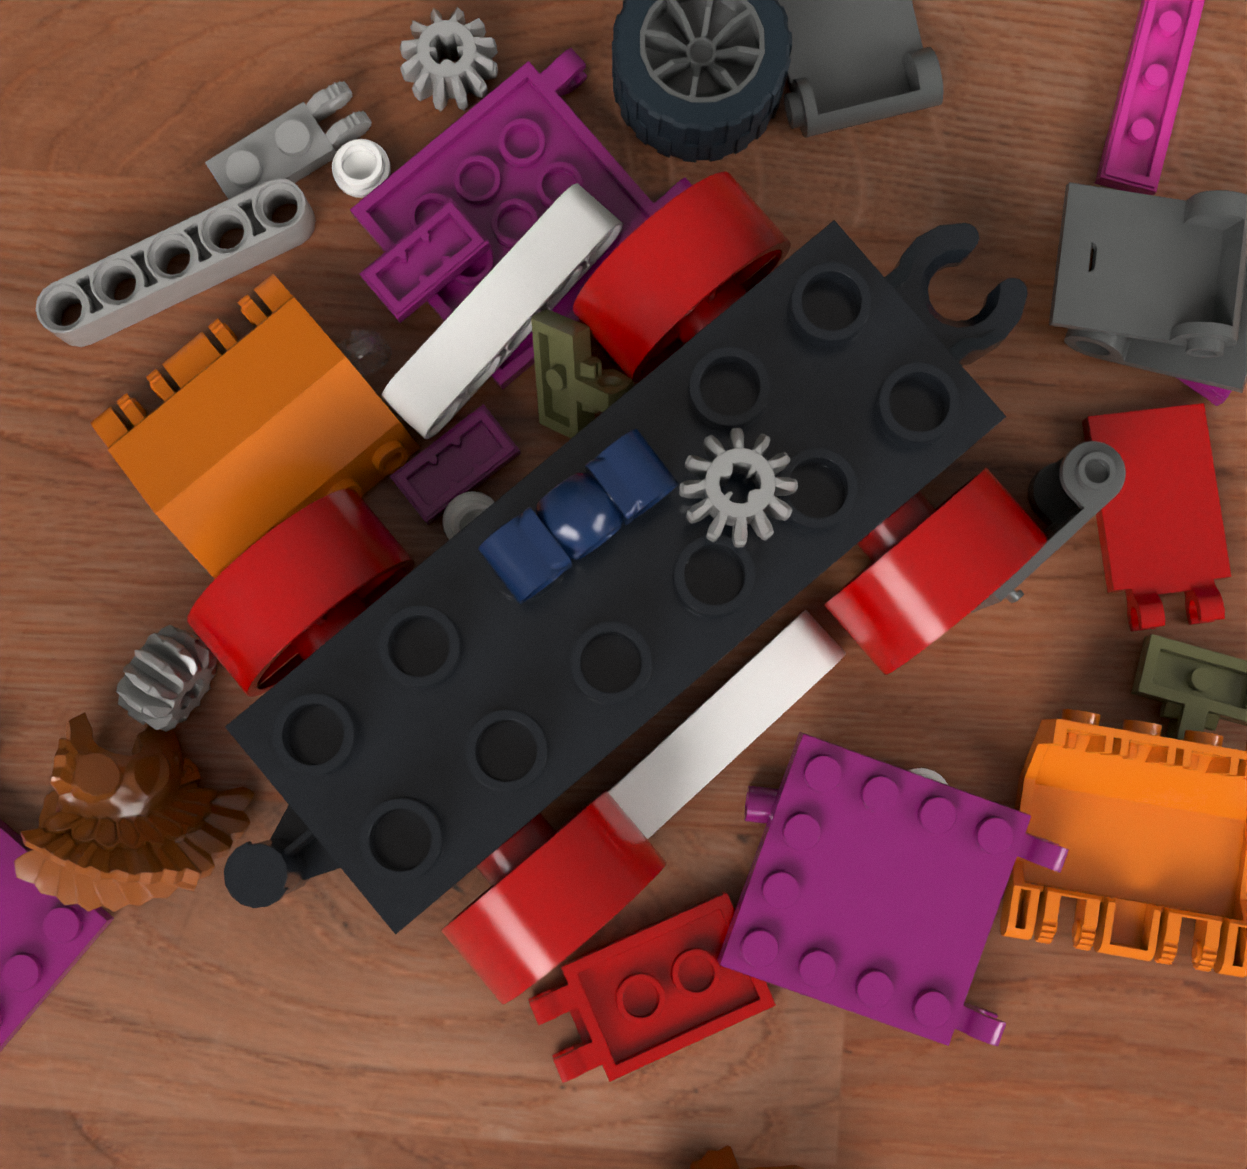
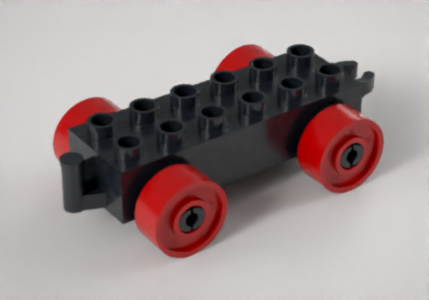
M726 171L718 172L702 179L661 207L634 230L603 261L585 283L573 305V312L584 325L590 327V333L634 383H637L633 388L414 570L415 562L359 494L354 489L347 488L316 500L266 533L226 567L192 606L187 617V622L247 696L255 697L263 694L227 724L225 728L289 804L270 840L254 844L248 841L237 847L228 857L224 868V881L231 897L241 905L251 908L268 907L281 900L285 895L303 887L310 878L341 868L396 935L476 867L491 886L444 926L441 931L502 1005L510 1002L539 981L618 914L667 864L607 790L599 794L556 831L540 813L856 544L869 557L872 563L841 588L824 605L884 675H888L911 660L961 621L1018 572L1047 543L1049 538L987 467L970 479L936 509L920 492L922 488L1006 418V415L963 366L975 362L996 349L1019 322L1028 295L1025 283L1017 278H1008L1002 281L985 297L982 309L977 315L968 320L954 321L944 318L935 311L929 300L928 287L935 273L944 268L959 266L972 253L978 244L979 233L971 224L939 225L917 237L902 254L894 270L884 277L835 220L781 264L790 250V241L736 179ZM733 428L742 429L744 448L752 450L760 434L769 436L770 443L763 457L768 461L775 455L786 452L790 457L789 464L781 472L775 474V477H790L798 482V489L795 493L787 496H776L792 508L790 517L783 521L766 514L774 531L773 535L767 540H762L757 536L752 526L747 524L748 537L744 547L734 546L732 541L733 526L724 525L720 537L715 542L708 540L706 534L714 518L709 514L696 523H690L686 518L687 511L703 499L685 498L679 495V486L682 482L700 479L685 468L684 465L687 457L695 455L710 461L703 446L704 439L710 435L716 437L726 451L729 450V436ZM638 429L678 481L677 487L653 507L633 519L628 525H625L623 522L620 530L594 551L580 560L570 559L572 561L570 569L536 595L519 604L478 550L479 546L500 527L523 513L528 507H531L535 512L536 504L549 491L577 472L586 473L585 465L597 457L623 435ZM732 473L728 484L720 488L724 495L730 491L733 493L730 501L742 504L749 491L754 490L755 486L752 481L746 485L743 483L746 478L745 475Z

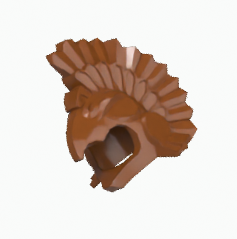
M86 712L68 721L66 738L59 739L50 784L55 790L44 798L38 829L21 831L24 846L33 850L22 854L14 860L16 877L35 884L41 894L57 897L63 905L78 904L87 911L101 906L113 912L128 904L141 906L152 898L167 899L177 888L194 892L199 880L212 874L215 868L213 859L227 856L233 844V839H241L247 831L251 822L244 811L248 808L254 793L245 787L220 792L213 788H198L201 781L198 768L189 758H184L183 760L180 743L173 729L165 732L161 729L155 730L145 724V731L137 734L132 748V756L115 754L99 747L93 740V729L88 721Z

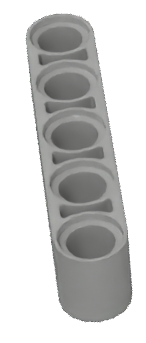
M279 178L266 181L51 283L42 290L37 298L35 308L37 318L47 330L71 346L84 347L94 344L303 244L314 232L316 222L314 211L304 193L295 183ZM295 204L298 206L295 216L288 222H272L273 213L281 205ZM235 228L244 230L243 238L238 245L229 249L219 247L220 239L228 230ZM182 253L190 254V261L185 270L174 275L167 274L168 263L173 257ZM125 279H136V286L132 295L123 300H115L114 293L118 284ZM80 303L82 311L78 320L71 325L62 326V314L66 308Z

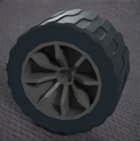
M624 0L623 8L620 14H617L613 27L612 77L615 102L620 106L621 117L626 125L634 130L636 137L641 142L655 148L657 153L669 158L670 156L677 157L685 162L696 163L697 160H709V162L721 160L724 156L732 153L737 154L746 149L748 144L754 139L758 140L766 131L769 121L774 119L777 113L791 62L792 32L788 29V16L784 6H780L777 0Z

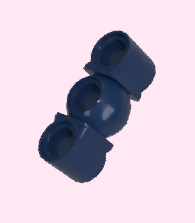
M638 429L623 435L597 457L585 465L586 473L577 472L549 491L536 504L535 512L531 507H528L523 513L500 527L479 546L478 550L519 604L536 595L572 567L570 559L580 560L594 551L620 530L623 522L625 525H628L633 519L653 507L677 487L678 481Z

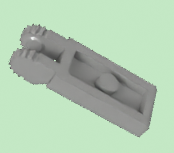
M344 81L334 82V84L329 85L326 89H322L314 94L307 104L303 101L206 161L207 167L227 198L231 199L266 181L277 178L287 179L296 183L333 160L338 149L345 143L366 134L370 130L372 122L364 111L353 112V114L334 123L326 134H324L318 124L351 101L353 93L347 83Z

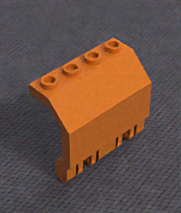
M273 273L253 289L271 310L272 314L266 317L248 294L237 302L241 306V312L252 325H257L242 339L237 341L238 337L226 323H222L218 318L208 326L225 347L226 352L221 354L201 331L162 363L163 367L181 389L176 391L157 369L146 376L150 382L151 389L160 399L164 400L148 416L146 409L141 403L126 393L116 402L134 425L133 428L129 426L112 406L108 407L90 422L108 447L109 453L153 512L214 578L251 545L299 510L328 494L347 488L354 489L362 498L366 492L384 477L395 473L404 466L407 459L420 448L348 358Z
M1063 709L1061 719H1042L1019 776L1014 809L1031 815L1026 830L1027 833L1055 842L1059 846L1069 849L1061 873L1017 856L1004 892L1000 919L1001 935L1030 940L1034 932V940L1036 942L1050 944L1057 931L1061 896L1077 898L1072 927V942L1075 949L1089 951L1093 947L1097 953L1143 961H1151L1154 956L1156 963L1172 965L1178 950L1182 917L1196 919L1191 951L1195 970L1209 972L1213 968L1214 972L1218 974L1245 978L1247 976V741L1245 751L1222 747L1224 736L1213 733L1185 730L1184 740L1161 737L1162 725L1150 722L1124 719L1122 730L1099 726L1100 714L1072 709Z

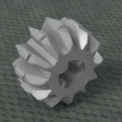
M457 7L452 13L450 20H443L441 13L433 8L430 13L432 24L426 26L413 20L410 29L414 39L401 41L400 52L407 61L402 64L400 70L405 81L414 82L412 91L419 101L433 95L434 107L441 112L447 106L448 100L455 98L459 109L465 111L468 107L466 95L472 93L477 97L484 98L488 94L487 85L484 80L496 79L498 75L497 63L492 60L498 53L497 45L492 37H484L486 33L485 24L480 18L465 24L464 12ZM459 56V61L453 63L452 61ZM443 57L446 58V59L443 60L441 63H439V60H440L441 58H443Z
M733 428L729 436V450L726 451L720 441L713 435H710L703 442L705 453L710 461L695 455L687 457L684 465L685 468L700 479L682 482L679 486V495L685 498L703 499L687 511L686 518L690 523H696L710 514L714 520L706 534L708 540L715 542L720 537L724 525L733 526L732 541L734 546L744 547L748 537L747 524L752 526L757 536L762 540H767L773 535L774 531L766 514L783 521L790 517L792 508L776 496H787L795 493L798 489V482L790 477H775V474L781 472L789 464L790 457L786 452H783L767 461L763 454L769 446V436L760 434L752 450L744 448L742 429ZM732 473L745 475L746 478L743 483L746 485L752 481L755 486L754 490L749 491L742 504L730 501L733 494L731 491L726 495L721 492L720 487L728 484Z
M168 625L162 628L158 634L153 633L149 635L145 645L140 650H135V656L131 662L123 667L125 675L118 682L116 690L119 694L118 705L127 710V714L142 725L147 724L155 730L161 729L167 732L175 728L178 722L186 721L195 706H200V700L203 695L211 689L210 681L217 674V658L200 637L192 632L189 633L186 630Z

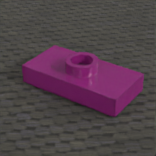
M450 198L359 274L401 323L487 252L491 246L485 236L454 200Z
M483 404L393 473L390 478L427 525H429L444 513L447 505L455 497L476 489L520 455L521 452Z

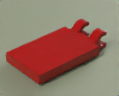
M1204 403L1086 417L1082 421L1085 442L1097 441L1111 446L1119 453L1125 465L1126 477L1122 489L1096 514L1107 593L1125 591L1130 631L1156 629V627L1165 626L1164 607L1158 596L1161 594L1184 592L1185 610L1189 625L1215 622L1214 620L1225 619L1223 599L1215 585V581L1224 580L1232 576Z
M727 892L717 894L560 965L567 982L528 998L538 1025L551 1021L570 1011L581 1037V1043L568 1046L552 1054L553 1061L563 1083L601 1065L609 1082L776 1006L766 981L720 966L717 961L735 912Z

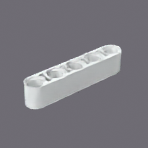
M578 183L569 187L395 374L385 387L381 399L425 439L433 437L454 417L532 332L531 316L545 309L552 310L610 247L619 235L623 223Z
M805 609L615 784L608 793L643 835L649 839L846 655V652Z

